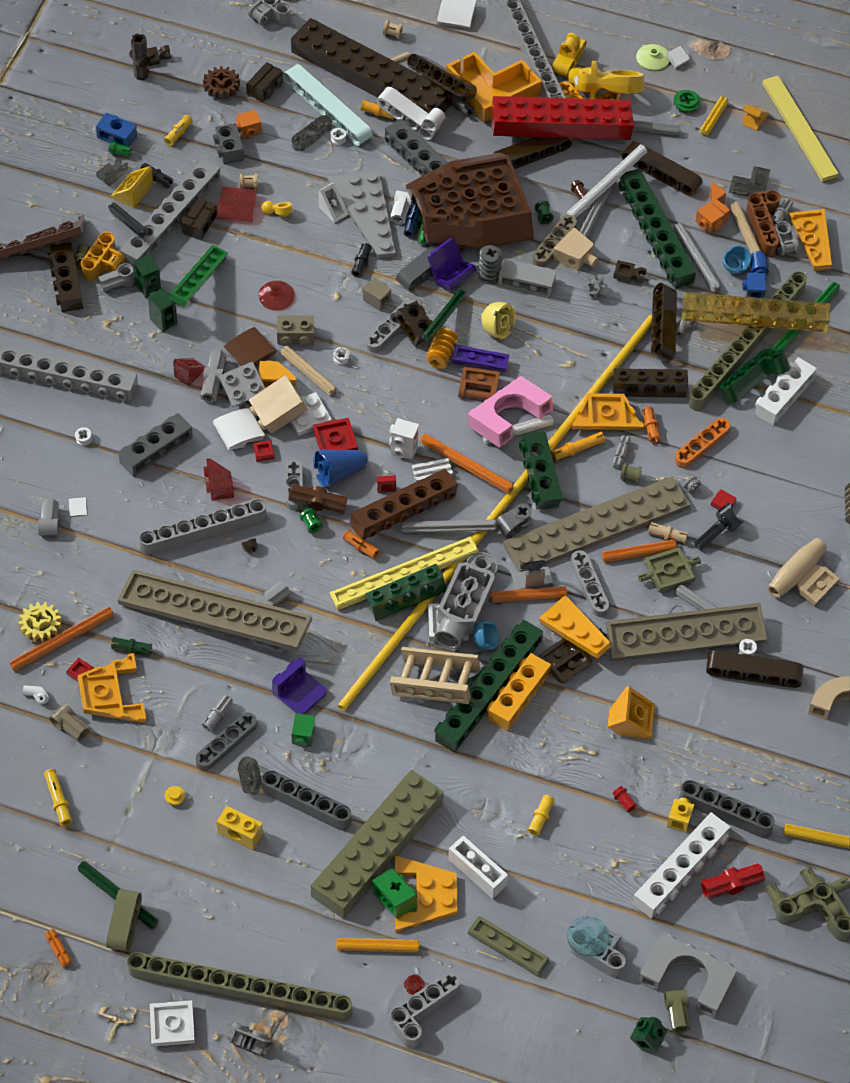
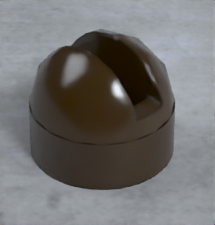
M256 538L241 543L244 551L247 553L257 550Z

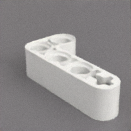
M387 87L376 100L380 108L397 120L402 119L425 140H431L445 120V114L442 110L433 108L430 113H427L392 87Z

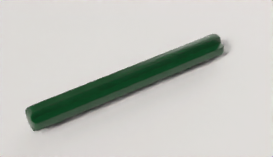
M459 289L423 333L422 339L426 342H430L465 298L466 292L463 289Z
M82 861L77 867L78 871L116 901L120 888L89 863ZM141 905L138 919L149 928L154 929L159 923L158 918Z

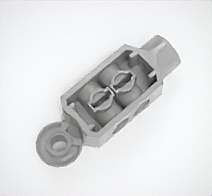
M484 552L474 553L468 557L466 562L458 564L438 608L436 621L439 623L434 637L440 645L449 649H457L460 647L465 634H473L494 586V574L497 571L498 565L492 555Z

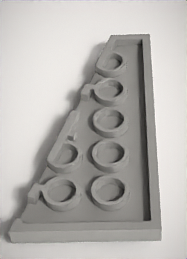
M379 171L327 177L329 185L335 183L350 218L358 226L359 232L362 236L364 235L368 244L372 246V251L376 258L395 257Z

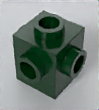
M640 1017L630 1039L642 1051H657L668 1030L662 1025L661 1020L656 1017Z

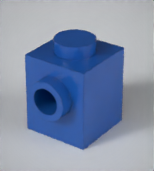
M747 273L746 280L742 281V291H745L746 301H764L766 292L765 273Z

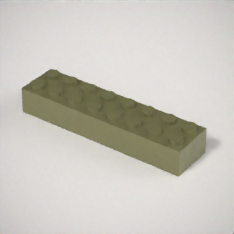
M411 769L311 884V897L344 919L372 887V880L384 873L395 860V856L401 853L442 805L444 791Z

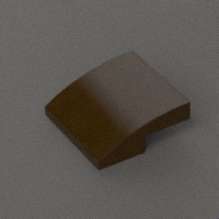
M565 638L537 656L551 664L550 674L562 684L593 663V660L584 650L578 648Z

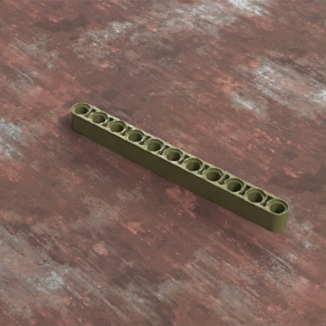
M800 271L794 272L690 391L688 402L692 410H702L720 390V385L741 366L805 291L806 274Z
M140 952L132 953L127 959L129 974L141 980L338 1021H346L352 1015V1001L348 996ZM136 963L142 964L140 967H133ZM157 967L162 968L159 972L153 971ZM175 972L183 973L180 976L173 975ZM196 976L203 977L201 980H195L194 978ZM217 980H222V981H224V982H223L222 984H220V985H217V984L214 983V982L217 981ZM236 985H244L241 989L235 988ZM257 989L265 990L263 993L255 992ZM278 993L285 994V996L282 998L277 997L276 995ZM303 997L306 1000L303 1002H299L296 999ZM319 1002L327 1003L325 1006L317 1005ZM346 1006L347 1009L339 1010L338 1007Z

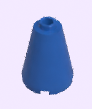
M320 449L314 453L313 457L314 469L317 468L319 473L316 477L323 487L331 486L365 469L368 463L367 455L361 450Z

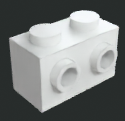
M397 418L395 425L392 424L389 430V435H391L389 441L391 454L399 458L413 460L418 448L419 424Z

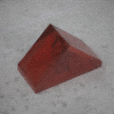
M194 358L174 359V378L190 386L204 372L206 366Z

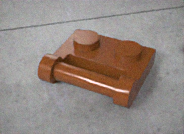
M464 367L458 397L464 398L466 396L489 399L497 393L500 372ZM466 386L491 390V392L468 390Z

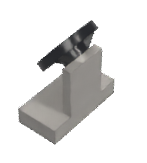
M547 560L520 564V569L528 571L511 574L514 590L553 587L549 567H543L547 565Z

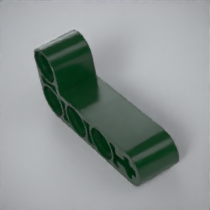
M764 349L720 385L726 402L732 404L739 401L770 374H784L789 371L791 366L784 350Z

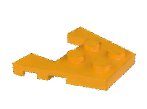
M134 653L128 654L124 659H116L107 666H99L78 675L77 680L83 713L146 723L143 703L122 705L117 674L136 672L137 667Z
M395 856V872L402 876H416L418 895L417 912H408L398 919L395 918V933L402 932L403 929L409 927H418L425 922H434L457 915V873Z

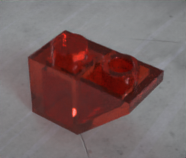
M210 458L206 459L207 466H204L203 470L204 478L209 480L205 484L206 492L210 493L211 500L234 498L231 471Z

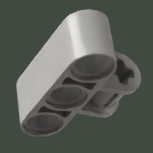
M251 0L252 6L248 11V16L255 18L260 25H265L271 19L279 25L290 23L291 8L285 1Z
M606 925L601 927L595 937L582 930L572 934L570 951L575 956L612 978H618L624 972L626 959L622 953L615 950L622 939L621 934L613 933L607 929ZM581 941L584 945H577L575 942ZM599 952L602 956H595L593 953ZM611 963H618L620 966L614 967Z

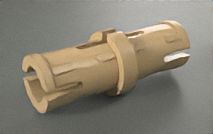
M651 522L648 534L662 537L666 541L675 540L683 544L686 543L688 532L676 530L669 525L667 527Z

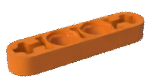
M718 418L676 452L675 464L680 468H687L729 433L730 422L725 418ZM711 435L714 439L709 441L704 436ZM698 445L701 447V450L694 451L691 447Z

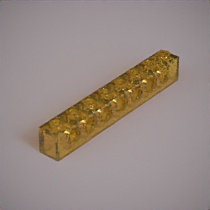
M684 292L681 321L828 332L830 304Z

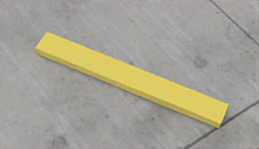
M774 76L764 79L762 85L820 180L824 182L837 178V170L780 77Z
M468 537L330 592V597L338 611L365 600V593L433 564H437L439 570L468 559L470 555L478 553L479 550L473 539Z

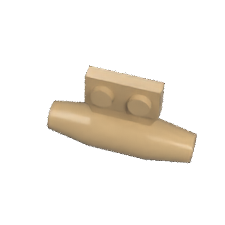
M815 538L799 549L779 569L768 586L769 593L779 598L797 586L800 595L815 606L840 579L828 568L816 565L827 549L825 542L820 538Z

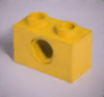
M228 806L225 807L216 822L218 834L254 850L263 835L262 822Z

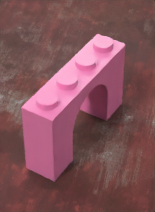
M520 376L475 409H472L468 413V424L471 429L501 448L513 439L512 424L497 415L499 412L507 408L518 407L527 410L541 419L553 410V398L550 394Z

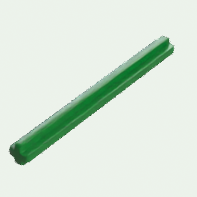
M832 282L773 346V349L785 350L839 291L840 285Z

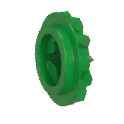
M691 90L679 91L673 99V105H676V109H681L682 113L684 111L689 113L692 110L696 111L701 104L700 96Z

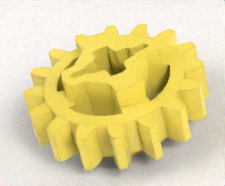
M36 602L34 607L29 604V610L23 609V614L19 615L20 621L18 622L21 634H25L27 640L33 637V642H36L37 639L44 642V638L51 639L52 634L58 635L57 630L61 629L60 623H62L59 610H55L54 605L47 607V602H44L43 606Z

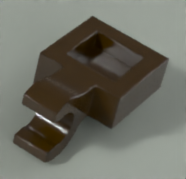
M164 45L159 50H157V47L147 48L148 55L151 57L149 66L160 64L161 59L171 58L169 45Z

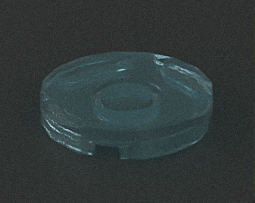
M582 916L576 918L570 924L567 932V942L575 953L584 957H593L606 949L609 942V930L606 924L599 918Z

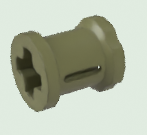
M624 463L620 479H631L639 483L642 467L636 468Z

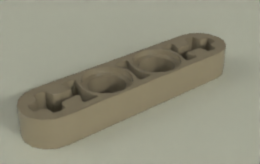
M563 216L533 254V264L535 266L545 267L552 260L554 248L547 249L545 246L548 244L556 246L573 228H576L577 219L574 216ZM562 233L564 236L559 238L555 234Z

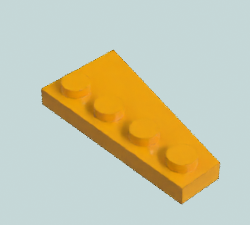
M825 209L789 213V218L813 270L832 269Z
M566 595L539 617L542 625L597 659L611 647L610 641Z

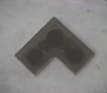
M754 166L750 179L733 175L729 193L749 197L750 194L766 191L771 170Z

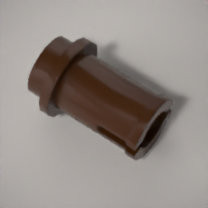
M580 180L572 182L571 191L575 192L579 200L587 194L584 183Z

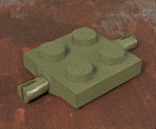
M680 547L644 558V564L648 572L638 575V580L641 583L651 579L659 593L676 588L680 584L692 583L695 581V576L691 566L701 564V559L699 556L687 559Z

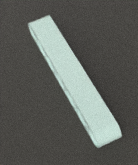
M297 64L283 73L286 83L336 128L344 129L346 137L356 146L373 137L370 127L301 65Z

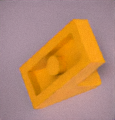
M746 104L743 111L747 113L742 124L758 130L769 115V112L757 106Z

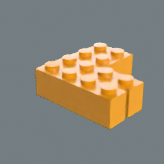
M475 51L462 57V69L460 59L446 65V69L476 86V96L473 99L466 98V101L475 108L474 112L484 123L491 120L493 96L538 97L541 95L542 80L534 72H531V68L523 59L495 73Z

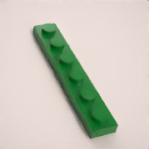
M212 245L173 289L168 299L177 305L185 307L226 259L228 252Z

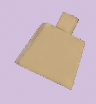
M573 228L553 250L554 261L576 270H580L585 263L594 267L598 262V258L593 255L594 244L576 228Z

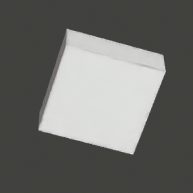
M681 46L666 54V57L675 69L690 60Z

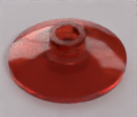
M270 281L260 288L258 297L260 303L265 308L283 310L293 303L295 293L293 288L286 282Z

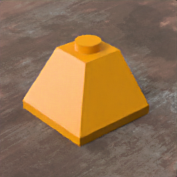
M630 686L626 687L609 709L608 728L620 736L652 738L655 703Z

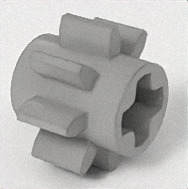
M594 275L592 279H586L588 284L584 288H587V295L593 294L594 298H597L598 293L601 295L605 294L603 289L607 287V284L603 282L604 277L599 279L597 275Z

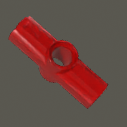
M759 863L741 869L729 868L719 876L701 881L702 892L707 899L726 893L730 895L740 893L745 887L764 882V870Z

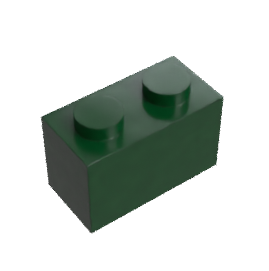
M163 288L152 292L148 296L150 320L162 332H165L177 324L176 304L168 299L169 294Z

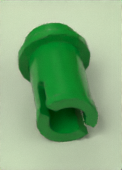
M117 141L110 142L108 152H111L112 155L118 154L127 158L130 157L129 152L132 150V147L118 144Z

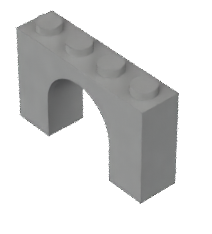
M661 933L640 972L638 983L658 991L666 973L672 967L680 964L694 966L701 971L706 981L695 1010L715 1019L736 977L737 968L729 962H722L716 959L710 953H703L697 950L691 944H684L678 941L672 935Z

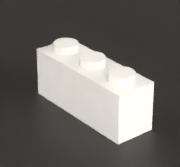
M462 836L449 848L448 860L492 899L507 886L508 874L465 836Z

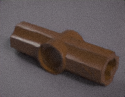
M291 484L288 495L289 501L306 504L315 511L326 509L344 514L348 499L345 496L328 493L321 486L308 488L296 484Z

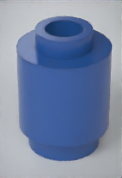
M756 251L751 254V273H765V276L769 274L768 260L764 252Z

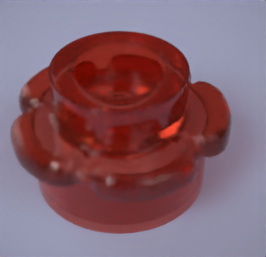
M416 974L410 975L404 982V988L411 995L422 990L425 985L424 980Z

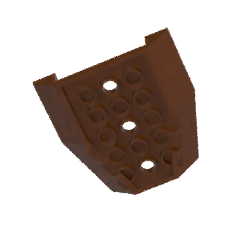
M499 152L450 161L406 184L410 199L417 201L424 220L422 231L429 244L441 245L449 238H454L458 246L483 248L487 245L499 246L534 239L532 213L511 160L506 154ZM498 187H504L507 190L501 191ZM465 193H470L474 196L468 197L465 195ZM432 199H437L440 203H434Z

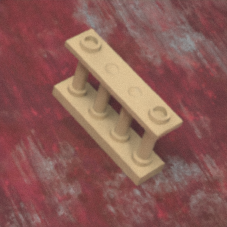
M402 647L403 661L406 664L401 677H391L392 695L469 704L471 697L466 683L471 670L480 671L478 655ZM414 664L425 665L420 679L409 678ZM433 666L444 667L439 681L428 680ZM452 668L463 669L458 684L447 683Z

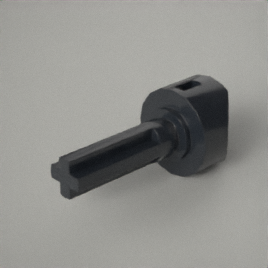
M726 503L716 512L718 521L694 541L695 547L700 551L725 529L733 532L744 522L735 516L730 503Z

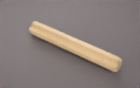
M734 202L730 205V209L750 253L761 251L740 204Z
M289 346L282 348L281 354L328 395L336 392V386Z

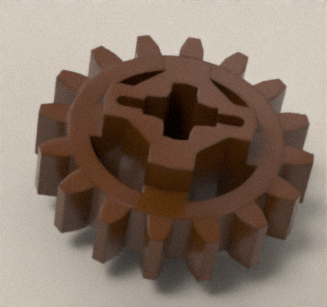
M220 66V69L213 67L214 71L208 70V74H204V91H208L209 96L213 94L215 99L218 96L221 99L224 96L230 98V94L236 95L235 91H239V74H235L234 69L229 71V67L223 69L222 66Z

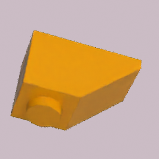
M260 361L259 376L265 388L285 375L296 388V377L282 364L275 361Z

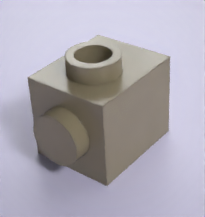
M374 278L363 288V301L381 311L391 301V288L384 282Z

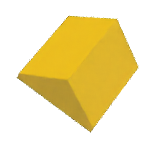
M148 166L130 172L111 197L135 208L153 186L152 168Z

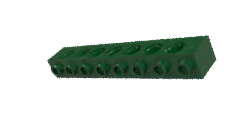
M640 168L625 172L618 182L621 192L623 191L626 203L630 204L633 216L637 217L640 229L644 230L647 242L653 247V253L658 257L661 269L665 270L668 282L672 283L674 289L694 284L696 271Z
M524 619L520 625H515L509 639H504L498 653H493L490 663L487 666H483L479 672V677L476 680H472L469 684L471 697L469 704L457 703L454 708L448 710L445 716L446 719L443 722H439L435 727V741L454 753L458 750L487 713L490 702L498 698V693L503 686H507L511 674L519 670L521 661L524 658L527 659L530 653L533 654L543 639V630Z

